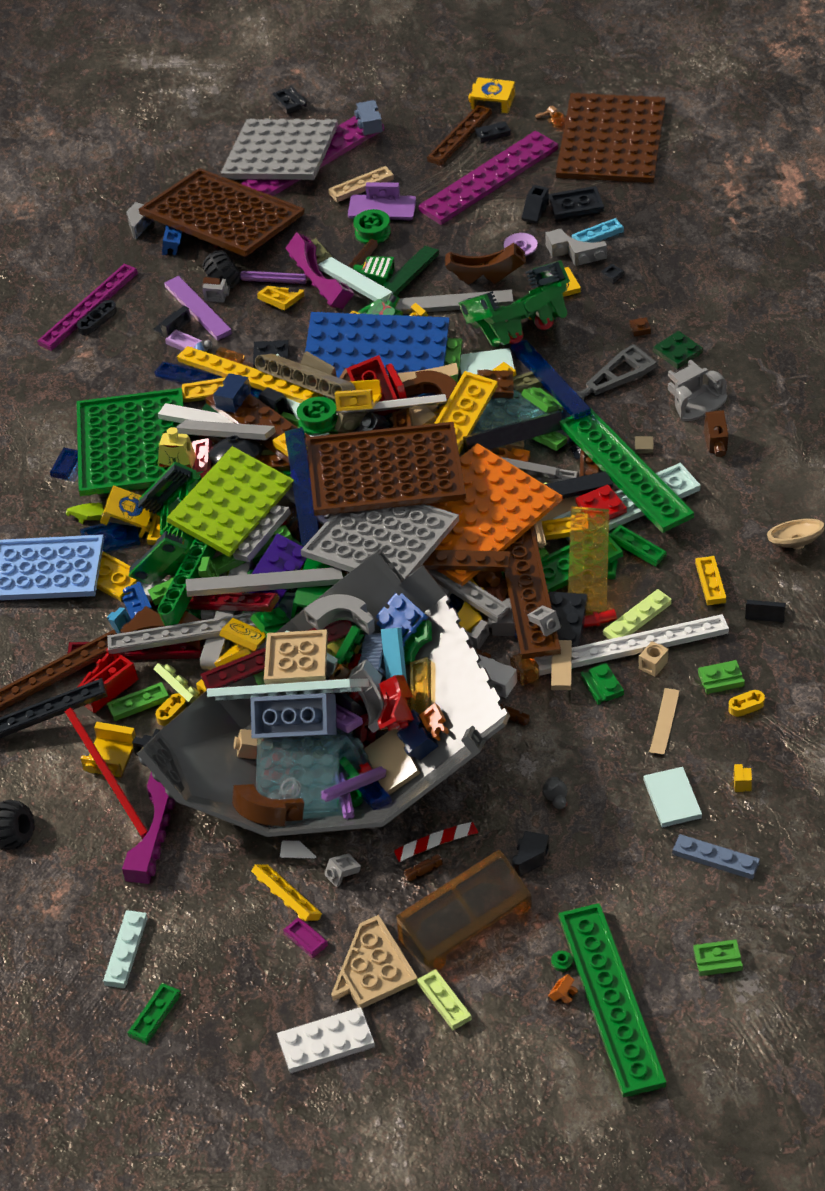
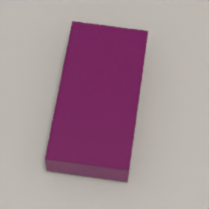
M299 917L283 929L284 935L311 958H314L328 946V941Z

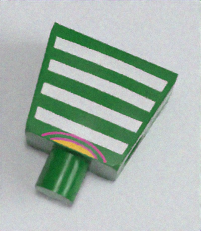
M367 257L364 265L355 264L353 270L382 286L395 272L394 257Z

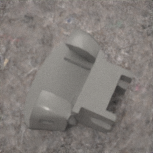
M692 360L688 361V367L677 373H674L672 370L668 371V377L675 383V385L672 382L668 383V391L675 396V407L681 421L686 422L702 418L706 412L715 411L726 402L727 381L720 373L708 371L706 368L701 369ZM703 374L708 377V385L703 384Z

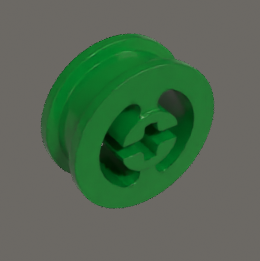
M377 209L365 210L359 213L353 220L356 239L364 244H367L370 239L377 240L378 243L388 239L391 234L388 214Z
M313 397L300 403L297 407L300 429L311 435H321L333 430L338 419L335 402L326 397Z

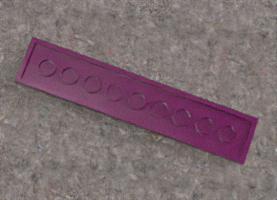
M355 116L340 124L336 129L320 168L378 133L364 135L362 129L358 127V121ZM247 179L241 184L275 196L301 179Z
M535 130L418 205V210L442 225L558 150V143Z

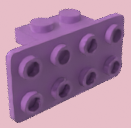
M366 182V195L351 196L348 218L354 219L365 210L377 209L386 212L390 220H411L414 218L416 197L400 196L399 183Z

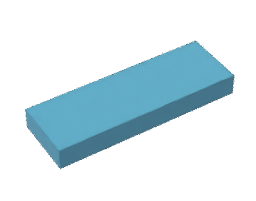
M614 218L572 234V238L582 242L596 243L624 232V227Z
M401 627L381 629L386 680L395 675H404L407 682Z

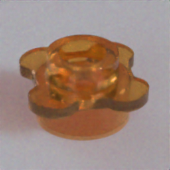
M554 112L551 114V118L548 119V123L560 127L565 122L566 117L561 112Z

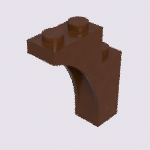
M514 242L496 253L484 256H464L453 252L445 255L447 270L452 271L459 280L464 281L467 285L482 275L487 280L496 284L525 264V251Z
M145 606L120 631L121 633L164 627L165 625L157 612ZM185 610L178 624L202 620ZM206 639L185 643L201 651L204 648Z

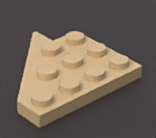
M379 915L359 924L331 993L333 1001L351 994L358 1008L361 1007L362 1009L418 983L416 974Z

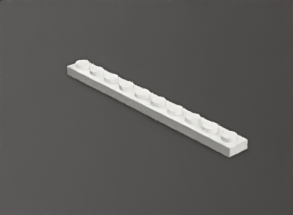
M723 614L573 647L572 668L642 653L651 641L661 644L666 648L728 634L729 628ZM552 655L534 658L539 675L551 673Z

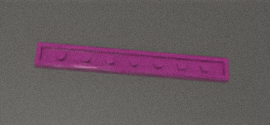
M123 264L37 340L38 345L52 351L78 328L77 323L102 302L109 300L138 274L137 269Z

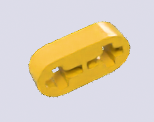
M752 690L735 696L729 700L728 711L731 715L739 717L760 710L764 706L765 696L759 690Z
M179 693L172 694L157 709L155 714L157 723L161 726L168 725L186 709V699Z

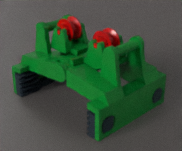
M561 260L525 272L529 274L527 278L530 277L528 281H531L530 285L533 284L531 288H537L529 291V294L508 306H496L498 302L495 303L496 299H493L495 295H492L493 291L459 302L458 304L466 323H471L475 328L480 327L492 347H497L500 344L519 343L523 338L521 320L528 317L532 319L538 329H549L557 317L564 318L567 316L562 293L567 291V283L570 280Z
M174 462L139 498V508L142 506V509L145 508L146 511L149 509V512L153 511V514L157 512L156 515L160 516V537L147 553L130 567L128 577L151 585L154 581H162L167 575H176L181 565L180 563L188 554L195 538L168 523L167 517L199 483L196 479V470Z

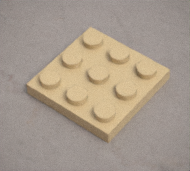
M327 629L267 633L264 669L265 685L326 681Z

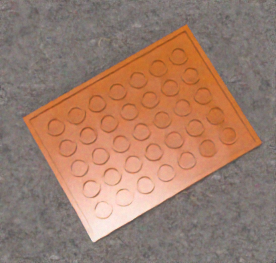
M477 443L460 457L466 500L426 504L459 515V522L435 550L504 551L562 501V495ZM437 570L462 587L480 572Z

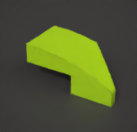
M87 503L68 508L66 515L75 516L79 519L78 522L83 524L85 520H101L104 509L102 503Z

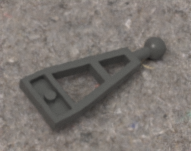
M632 344L617 354L586 383L584 390L572 392L570 400L573 404L580 405L583 403L584 397L591 393L598 395L645 375L657 367V362ZM623 360L635 369L619 377L611 372ZM604 377L608 380L607 382L602 383V384H600V385H598V386L596 385V384H598Z

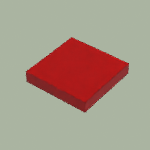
M393 364L385 365L397 399H406L404 385Z

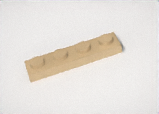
M384 166L329 188V194L336 202H339L352 195L366 191V182H389L394 180V174Z

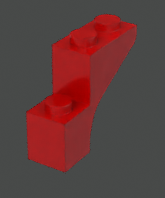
M395 675L379 683L384 698V707L378 719V726L380 729H388L389 731L395 729L398 731L409 726V722L414 720L407 704V700L411 699L413 695L404 675Z

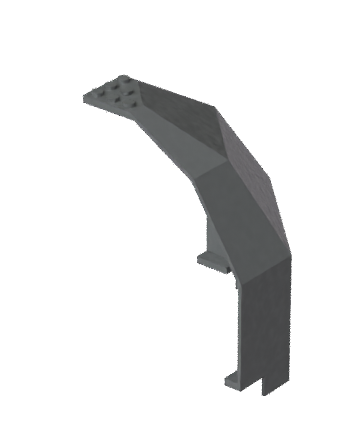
M378 549L316 600L329 595L344 594L364 601L367 612L375 620V631L372 634L381 633L382 628L376 624L379 620L375 616L384 606L389 609L390 606L387 602L395 593L399 596L403 593L428 616L427 620L432 623V641L425 643L419 649L415 657V663L405 665L407 684L413 695L411 699L407 700L410 711L415 710L419 714L423 713L434 703L437 704L446 719L442 725L448 728L449 733L445 734L443 731H440V740L435 739L438 747L422 760H418L413 756L420 771L419 775L389 796L384 794L379 781L368 784L364 790L361 788L357 789L362 792L363 803L353 808L354 818L346 820L343 817L339 797L325 802L324 799H321V791L336 785V773L344 772L346 777L349 776L339 763L342 757L345 756L357 771L361 769V763L365 764L368 762L371 768L372 765L365 750H362L356 744L355 737L336 727L337 735L334 737L338 738L341 742V754H338L337 759L332 758L330 762L327 760L320 762L319 759H313L311 754L309 758L298 757L300 771L298 775L294 776V786L292 791H288L287 797L283 798L263 793L262 779L273 751L266 750L265 747L261 760L239 758L237 757V749H234V739L238 737L240 730H251V699L215 700V697H207V690L158 732L137 755L139 756V761L151 770L153 778L157 782H161L166 788L167 795L172 799L174 798L176 802L266 837L383 827L480 753L485 742L506 726L510 715L507 709L504 708L502 710L500 706L502 699L494 687L491 689L489 683L492 680L486 668L480 667L479 662L481 659L474 647L470 648L468 643L471 639L464 627L460 628L458 623L461 620L453 607L450 609L448 603L451 600L424 565L404 579L385 554ZM302 610L276 633L285 632L286 630L290 632L307 631L314 627L306 621L305 612ZM351 621L353 626H358L357 624ZM266 641L256 651L265 648ZM361 646V648H360L358 654H361V653H362V646ZM326 672V675L330 677L331 674ZM250 676L225 687L253 686L257 684L253 676ZM382 677L381 682L385 681L386 677ZM379 728L376 731L375 741L381 736H383L385 733H387L389 730H381ZM306 737L308 747L316 737ZM323 747V748H322V752H323L324 750L329 751V748L325 749V748ZM254 784L258 793L267 798H302L304 801L303 820L285 821V826L264 825L248 820L241 816L232 804L234 785Z

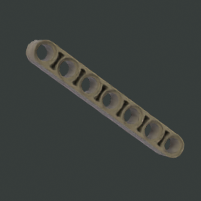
M275 354L258 355L255 358L257 370L335 399V392L355 390V386L349 381Z

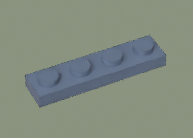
M679 834L672 851L674 856L752 880L760 863L759 858Z

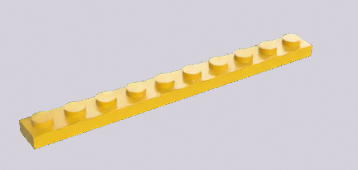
M189 346L177 356L180 363L224 378L229 373L246 376L249 378L251 387L262 391L269 387L284 394L287 399L298 403L313 397H324L323 394L261 372L255 368Z

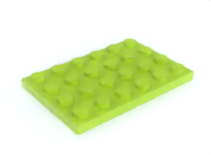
M232 446L168 515L167 522L230 557L249 536V533L267 516L270 509L294 485V479Z

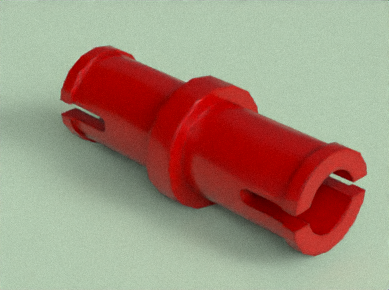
M615 609L599 613L595 611L593 614L585 616L583 628L595 625L599 627L603 623L616 621Z

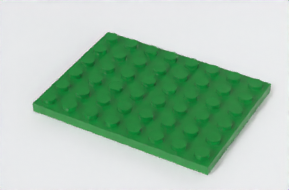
M182 388L77 401L78 484L80 496L110 493L113 485L127 491L150 488L169 468L158 467L159 443L162 435L167 433V429L171 427L176 428L181 424L159 419L158 413L165 403L184 407Z

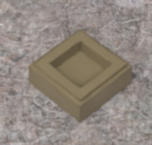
M635 436V453L653 454V436Z

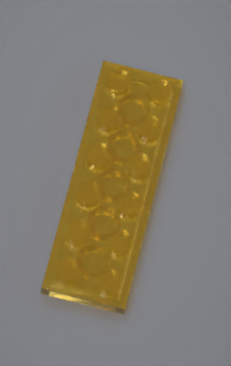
M571 506L568 593L588 595L586 614H593L595 611L598 613L607 610L609 509Z

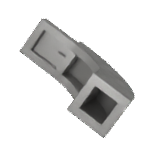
M344 594L329 595L312 602L304 608L306 621L317 630H322L337 620H349L357 624L369 635L375 631V620L367 612L366 603L354 596Z

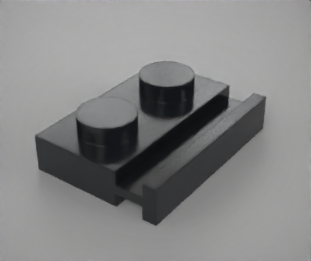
M292 86L289 89L284 88L272 93V99L286 114L293 113L301 109L302 106L307 107V101Z

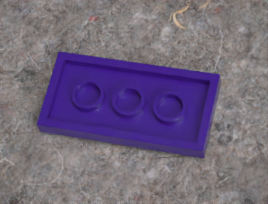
M277 533L252 574L301 570L307 559L301 555L303 547ZM288 589L253 591L250 593H278L280 599L273 608L275 609Z

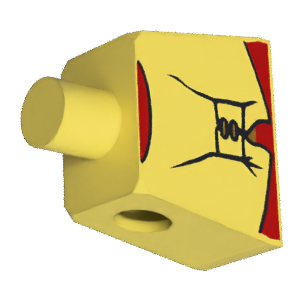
M175 427L167 429V433L162 435L159 443L158 467H170L174 462H178L193 468L196 454L187 434H178V430Z

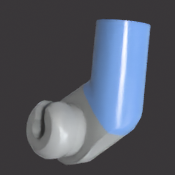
M202 340L195 345V349L204 352L212 348L210 340Z

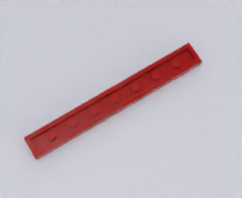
M71 708L67 709L64 712L143 839L148 832L75 712Z

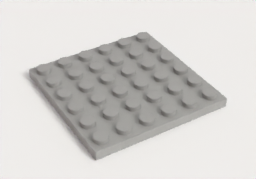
M331 119L246 120L220 173L221 177L227 179L314 180L336 132L338 121Z
M426 504L333 514L301 549V555L351 572L380 549L403 578L406 579L420 568L459 522V515Z

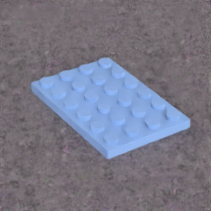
M86 535L0 540V600L95 596L105 540L104 536Z

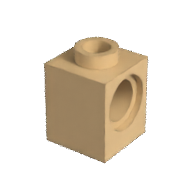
M651 641L639 655V669L656 677L668 663L669 649Z

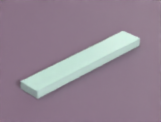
M332 257L318 264L321 271L346 283L349 287L373 301L377 299L388 301L390 295L393 294L392 291Z

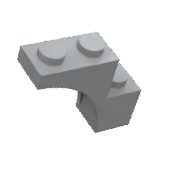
M562 229L545 232L546 247L552 258L569 254L574 266L607 258V245L605 241L596 243L578 241L569 237Z
M366 659L352 669L348 679L369 678V687H361L362 691L358 692L368 712V728L374 733L379 729L378 719L384 707V698L379 686L382 675Z

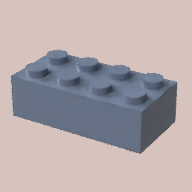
M320 693L251 697V736L254 739L337 735L335 694Z

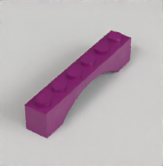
M296 232L286 246V250L290 253L289 256L297 262L296 265L305 272L306 277L312 280V285L320 290V295L328 300L327 303L331 307L344 309L355 293L346 283L336 279H326L323 276L317 263L316 246L309 237Z
M152 772L147 784L149 799L154 805V818L145 837L126 854L122 868L125 882L150 883L151 876H154L156 872V859H159L161 855V842L164 843L165 828L170 824V811L175 806V799L167 795L166 788L161 782L159 783L153 778Z

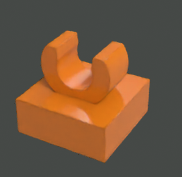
M569 974L557 981L548 997L554 1002L561 998L564 1003H570L572 999L567 993L575 995L578 992L576 987L571 986L575 979Z

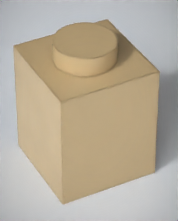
M241 729L238 737L234 739V749H237V757L261 760L266 747L265 739H254L251 736V730Z

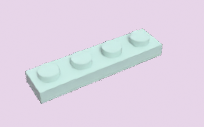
M126 910L103 980L104 986L126 987L148 918L147 913Z

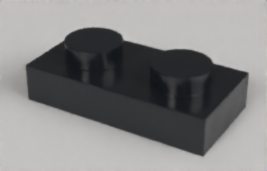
M506 121L476 128L475 133L479 141L483 143L510 136L511 130Z

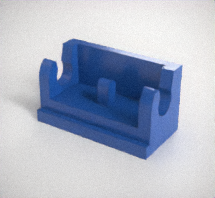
M166 225L162 255H167L169 248L173 249V255H176L182 231Z
M140 581L123 589V593L132 592L122 597L131 620L145 606L152 609Z

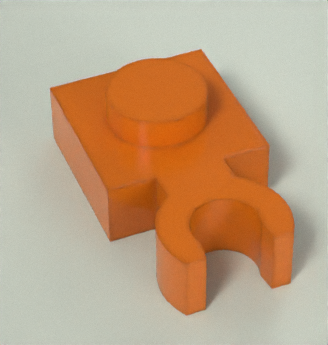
M499 448V454L497 455L499 457L528 462L530 451L512 448V451H508L506 448Z
M434 703L419 715L426 730L438 741L440 740V731H443L445 734L449 733L448 728L442 725L446 719L437 704Z

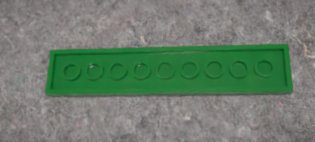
M590 407L559 421L561 429L603 472L605 471L617 487L662 533L694 518V512Z
M600 903L559 913L563 932L623 1098L666 1087V1079Z

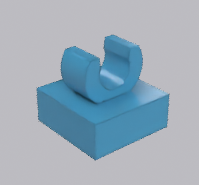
M121 607L116 612H111L107 616L111 627L117 634H120L122 627L131 621L126 609Z

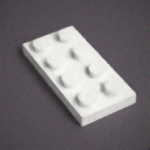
M361 1007L277 1033L290 1074L375 1047Z

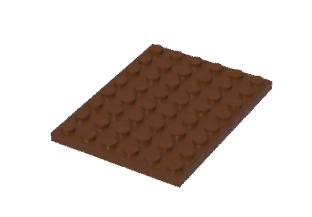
M571 93L556 168V178L654 183L666 97Z
M198 168L140 207L139 214L246 257L303 216L304 208Z
M454 422L306 437L314 516L466 500Z

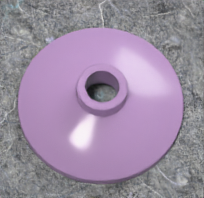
M527 233L512 234L504 241V248L514 242L525 251V256L537 249L536 238Z

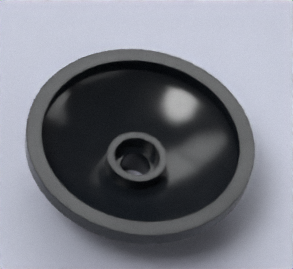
M233 435L215 444L209 450L208 458L211 463L216 464L233 446L257 459L262 455L263 448L254 439H241L237 435Z

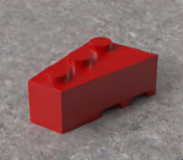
M108 648L106 649V655L96 662V668L92 672L89 671L78 686L80 687L95 680L103 679L108 697L84 706L93 713L97 712L139 680L134 663L119 653L109 654Z

